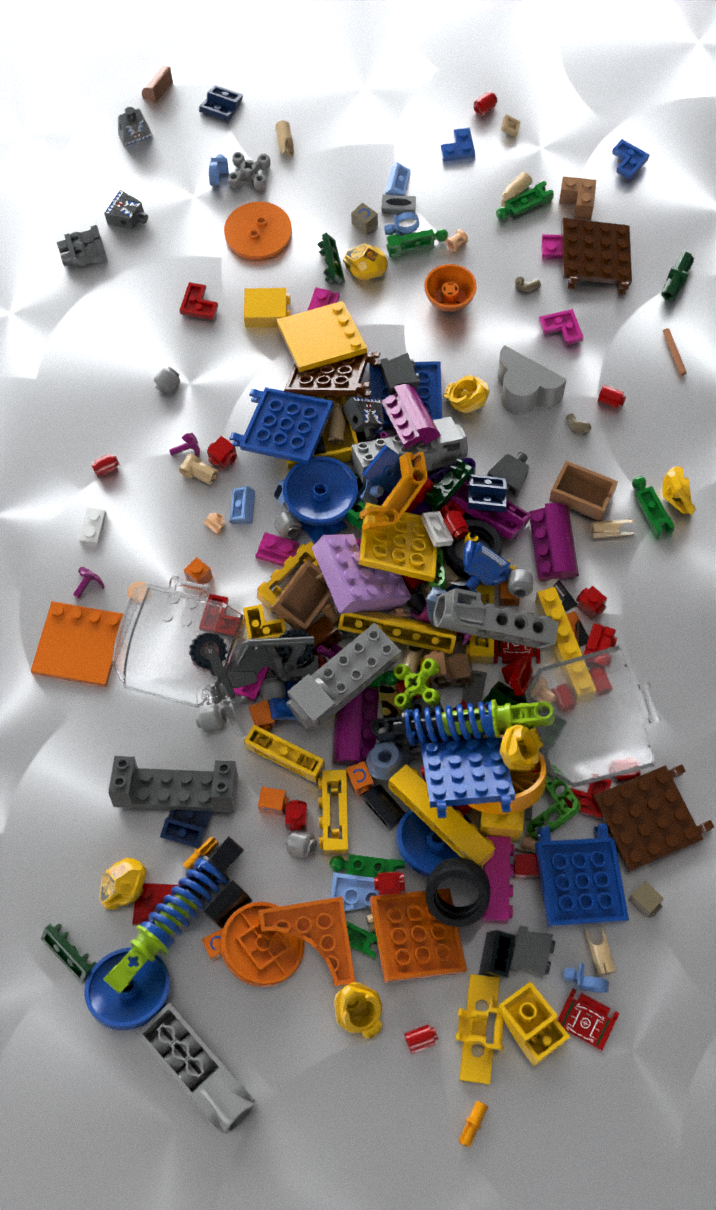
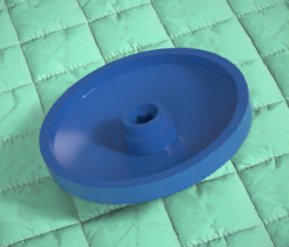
M326 456L312 457L310 465L297 463L286 475L283 484L284 502L289 512L306 524L313 526L335 524L346 518L350 509L353 510L358 498L357 480L352 470L343 462Z
M411 809L403 815L396 832V844L402 859L414 871L429 877L433 869L442 861L460 857ZM465 815V816H464V819H465L469 824L472 823V822L469 820V818Z
M132 947L111 952L97 962L87 977L84 990L87 1007L97 1022L114 1030H132L146 1025L166 1006L171 992V979L165 963L159 956L156 955L153 962L147 960L120 994L103 979L116 964L118 965ZM128 958V960H129L128 966H129V967H132V966H136V967H137V965L135 964V962L137 961V959H136V958H133V959H129V958Z

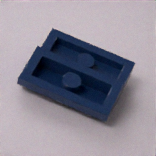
M214 85L207 92V98L199 105V112L228 122L238 109L243 99V94Z
M471 474L468 480V509L505 513L506 478Z
M170 810L168 818L165 819L160 838L199 849L213 812Z

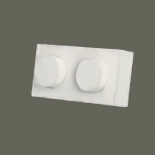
M87 507L79 537L80 544L99 545L106 510Z
M440 511L423 513L421 520L433 546L452 545L454 540L443 522Z

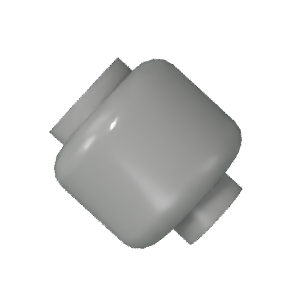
M170 366L168 368L162 367L154 377V382L157 384L155 388L163 394L165 391L172 393L180 383V374Z
M289 511L279 514L274 522V526L282 538H296L302 529L300 521Z
M524 569L512 571L508 577V591L510 594L517 598H524L531 594L533 591V575Z
M278 677L263 680V684L260 685L262 701L267 700L268 704L272 698L286 699L287 697L285 683L279 680Z
M216 704L201 708L196 717L197 726L207 733L222 729L224 723L227 722L225 710Z
M293 830L291 834L287 835L285 845L289 854L305 859L315 853L317 840H315L314 834L310 832Z

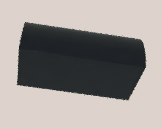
M382 785L373 787L363 795V801L389 831L400 823L401 818L406 813Z
M232 880L204 910V913L222 929L229 917L237 909L250 904L253 900Z
M499 930L486 933L479 974L508 978L516 935Z

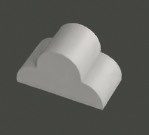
M505 345L500 351L497 377L499 383L503 386L501 402L508 412L515 415H524L531 412L535 406L551 408L561 402L567 381L566 378Z

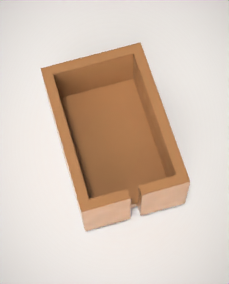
M565 461L551 490L549 501L565 504L575 512L597 521H602L615 493L618 481Z
M309 560L303 563L269 608L279 617L284 618L294 629L306 630L331 596L324 576L316 578V576L322 573L321 569Z

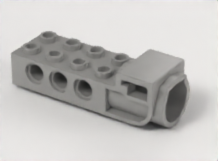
M451 417L433 420L441 436L426 445L423 441H420L405 449L398 435L351 445L352 464L363 485L366 484V478L362 473L384 445H387L401 456L408 452H412L414 455L424 451L427 471L445 468L457 462V458L461 460L467 456V436L463 428L459 424L455 425Z
M455 588L442 593L437 598L433 617L435 627L538 649L556 645L559 621L552 620L550 616L542 615L536 617L532 612L518 613L514 608L500 609L495 604L483 605L481 593Z
M373 623L311 676L308 674L287 692L290 700L286 702V705L306 729L311 728L313 725L319 727L400 660L401 650L376 623Z
M170 1003L136 1033L220 1132H225L226 1134L234 1131L253 1112L255 1100Z

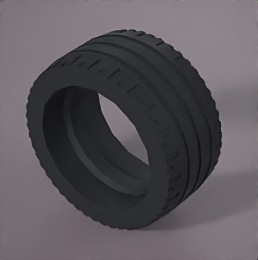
M477 519L465 520L469 526L470 537L478 536L479 539L489 544L491 550L501 556L502 543L495 528L489 523ZM452 537L454 540L452 545L445 546L444 550L446 563L460 578L469 580L471 576L464 571L463 560L457 556L454 549L455 545L465 537L458 540Z
M460 857L446 859L439 863L431 872L426 886V902L432 915L441 923L452 927L469 926L477 922L484 915L490 900V883L486 872H484L481 866L474 861ZM460 877L469 880L476 886L479 891V897L468 906L456 907L441 899L437 888L442 881L448 878Z

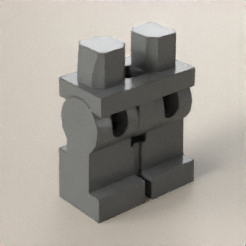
M97 225L91 226L90 230L84 232H73L70 235L69 233L64 234L65 240L57 242L60 253L69 251V253L60 255L64 266L73 264L74 269L80 268L79 266H86L92 262L97 264L108 261Z

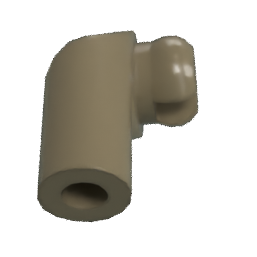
M522 277L515 279V287L518 290L530 292L541 287L539 279L529 283L524 282Z
M573 413L566 416V420L573 432L586 433L591 430L590 423L577 421Z

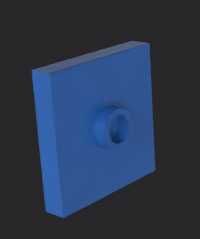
M384 445L362 475L390 494L402 477L399 462L401 455L387 445Z

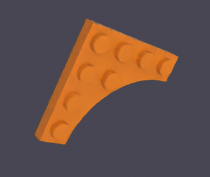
M342 897L259 910L261 932H285L305 940L320 953L327 963L333 977L334 986L355 982Z

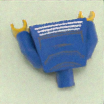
M469 532L464 538L463 565L465 566L464 571L471 577L465 585L471 590H476L480 583L484 586H495L506 581L511 571L516 568V565L511 567L510 559L505 560L482 542L476 543L478 536L471 539V533Z

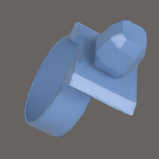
M218 154L216 158L210 157V186L219 185L220 174H229L228 159L223 154Z
M405 212L399 216L395 215V224L385 225L384 231L385 235L396 233L401 236L400 233H412L420 226L419 217L412 212ZM406 219H414L417 221L414 225L409 227H402L399 225L401 221Z
M366 479V484L358 492L356 503L359 504L360 501L363 502L364 500L367 503L377 505V498L383 495L384 489Z
M579 963L578 971H575L573 968L564 969L563 979L572 983L577 981L576 989L599 993L608 992V980L584 976L585 964Z

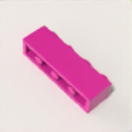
M486 836L493 842L495 852L494 856L484 864V872H486L490 883V900L482 916V923L507 924L509 918L513 916V905H509V897H513V885H510V877H513L514 864H510V856H514V844H511V837Z

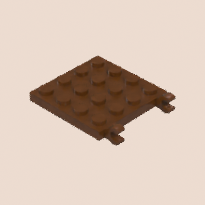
M563 218L561 221L562 278L567 279V289L574 290L577 280L618 284V295H626V290L629 289L632 283L630 225Z
M367 350L365 354L299 372L296 363H294L284 391L311 397L357 396L358 393L362 397L369 398L372 391H366L365 389H370L371 383H361L367 363L374 367H380V360L374 359L380 357V352L369 353V350Z
M682 764L671 770H668L665 765L595 794L592 797L604 822L607 824L611 837L615 840L616 847L628 872L702 841L703 837L701 834L714 828L711 820L698 826L695 824L673 780L686 772Z

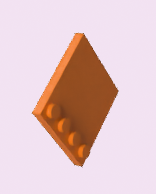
M51 601L31 673L107 687L126 615Z
M450 888L437 889L441 899L453 905ZM426 891L376 895L369 898L385 983L460 974L467 971L458 927L445 925L432 915L427 906Z

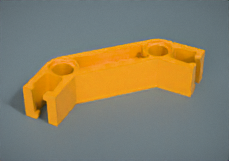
M424 451L414 455L412 452H408L399 457L402 477L381 507L366 508L360 512L361 519H365V516H375L376 522L372 523V520H367V523L362 525L363 531L387 529L399 521L427 480L428 474ZM385 514L388 516L389 521L385 519Z

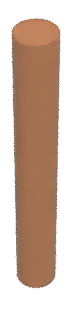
M666 328L663 330V334L680 376H684L687 374L670 329Z

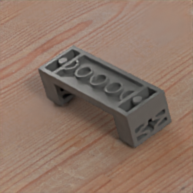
M114 756L108 793L113 807L234 812L238 782L236 761L215 760L213 772L138 768L135 757Z

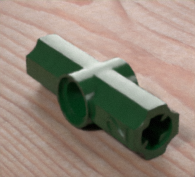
M680 253L675 266H672L661 293L664 300L669 302L675 301L680 288L684 286L689 270L694 262V257L691 253Z

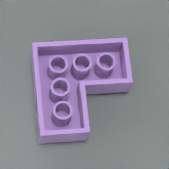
M354 534L323 535L312 547L339 614L394 610L396 607H402L411 598L402 575L358 565L360 548Z

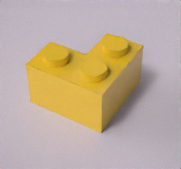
M262 604L243 608L248 639L280 637L286 631L284 618L265 622Z

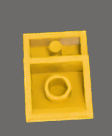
M531 981L497 1006L512 1036L534 1067L570 1038L569 1034L557 1021L558 1015Z

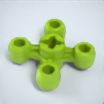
M429 658L425 659L422 663V670L418 674L412 673L411 669L405 664L395 666L393 671L395 677L405 681V687L407 688L404 693H400L395 697L394 703L397 708L401 710L411 708L412 699L416 695L423 696L425 703L431 706H435L440 702V693L433 688H429V682L427 681L430 676H434L439 672L440 666L437 661Z

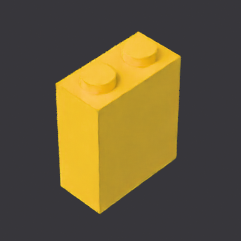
M245 288V328L278 327L277 319L290 316V309H287V305H291V297L287 295V288Z
M524 810L511 814L481 812L479 833L484 838L486 836L511 837V842L519 843L523 832Z

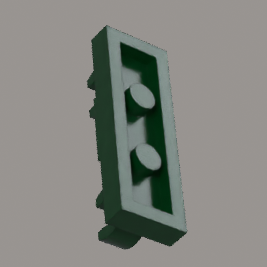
M326 232L322 234L323 241L317 244L322 249L319 253L325 256L324 260L329 269L323 271L326 276H329L325 281L330 284L336 280L341 284L345 282L336 240Z
M457 458L455 466L451 465L450 471L436 486L433 485L432 492L426 493L425 504L440 511L474 472L473 467Z
M49 924L44 928L41 940L72 974L83 983L87 980L96 962L87 964L85 961L88 960L89 954H84L81 957L76 947L66 940L69 933L59 934L62 927L61 924H57L55 927Z

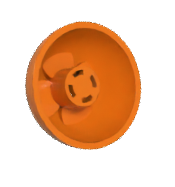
M445 264L434 268L427 275L424 288L429 302L435 308L444 312H456L470 304L475 296L477 284L475 277L468 269L456 264Z

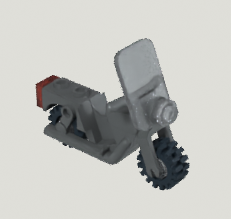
M290 629L286 630L280 637L241 639L235 646L226 670L222 665V661L226 660L227 657L225 655L228 654V650H226L227 645L223 642V638H220L217 634L203 633L197 635V638L192 640L193 643L189 646L191 648L189 655L192 657L191 660L195 662V665L209 669L215 680L212 687L206 685L205 689H202V700L206 701L207 705L221 702L232 729L238 737L244 738L247 734L234 706L245 704L247 697H236L233 688L256 683L259 671L265 667H270L273 675L281 677V681H293V677L300 676V680H302L308 674L311 676L328 662L325 659V655H313L312 649H315V646L312 645L314 644V637L307 634V631ZM274 646H278V647H276V648H277V651H279V654H277V652H276Z

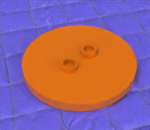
M260 201L250 202L238 207L229 215L225 222L224 235L228 247L236 255L249 260H265L278 255L287 247L292 237V225L287 213L277 205Z
M253 902L237 909L225 923L220 938L221 954L227 968L242 982L256 987H271L286 981L297 970L304 955L305 945L303 939L285 932H261L259 910L280 907L268 902Z

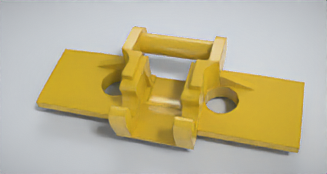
M470 974L467 1009H458L459 1024L458 1033H456L455 1037L457 1042H463L459 1081L490 1085L493 1050H504V1046H502L504 1020L497 1008L500 981L498 977ZM481 1000L485 1001L488 1004V1010H477L476 1003ZM488 1015H496L493 1044L486 1043ZM474 1045H481L483 1047L484 1054L481 1057H475L472 1054L471 1049Z

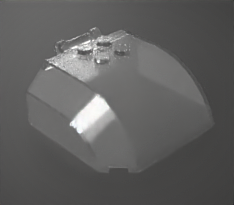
M172 575L168 588L153 584L135 586L117 632L112 665L126 689L199 708L210 700V689L213 691V686L217 683L209 669L201 668L191 660L192 657L189 655L191 648L189 646L192 645V640L197 638L196 636L199 634L213 633L219 635L227 645L226 650H228V654L225 655L227 658L222 661V665L226 670L235 646L242 639L246 629L244 615L225 603L207 599L210 584L203 583L202 585L179 579V576ZM179 586L201 593L200 596L176 591V587ZM205 642L202 646L203 649H205L206 645H212V642Z
M618 645L538 669L531 685L525 692L527 703L548 702L553 707L554 722L549 726L536 727V731L539 732L538 736L541 737L540 741L543 742L541 752L546 763L547 773L574 788L656 765L645 725L661 721L656 713L650 693V682L633 685L621 646ZM640 690L642 691L649 718L643 719L636 691ZM543 711L540 713V716L546 717L550 712Z

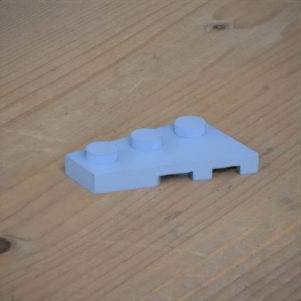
M334 872L330 898L342 897L345 912L371 907L369 898L379 895V890H375L374 878Z

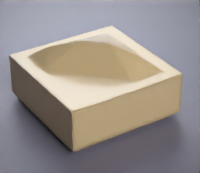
M506 114L503 118L501 131L516 137L521 121Z

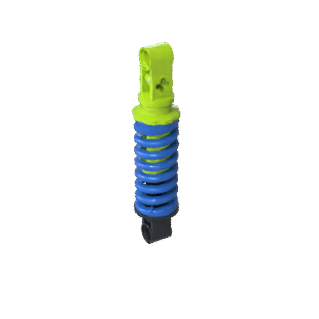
M496 700L485 703V708L483 702H479L478 708L475 709L472 703H468L466 710H463L462 705L458 704L456 711H452V707L447 705L446 712L442 713L441 707L436 706L435 716H431L430 708L428 707L424 709L425 717H420V711L417 708L413 712L409 709H403L401 717L376 719L372 723L371 729L380 742L404 740L406 747H411L420 743H429L430 740L433 743H438L440 739L444 742H449L451 737L455 741H460L462 735L466 740L472 739L473 735L475 738L481 739L484 732L488 738H500L501 731H506L507 728L513 725H523L528 728L549 726L554 722L555 715L552 705L548 702L520 703L516 705L506 703L505 706H498ZM543 711L550 712L546 717L540 716V713ZM381 728H387L384 733H378Z
M228 836L211 858L200 854L193 865L194 870H188L186 878L179 880V887L175 886L171 889L172 895H166L163 899L164 904L160 903L156 906L157 913L151 912L148 916L149 922L144 921L136 927L139 935L130 942L132 949L118 965L114 966L103 980L120 994L147 960L153 962L159 952L167 954L170 947L175 943L171 936L174 933L177 936L183 934L179 928L181 924L184 927H189L188 916L196 919L198 915L194 910L196 908L204 910L205 905L200 901L201 897L210 902L212 896L207 892L208 889L218 893L220 889L217 885H224L230 881L224 871L240 856L244 849ZM128 958H136L137 961L135 962V964L137 965V967H129Z

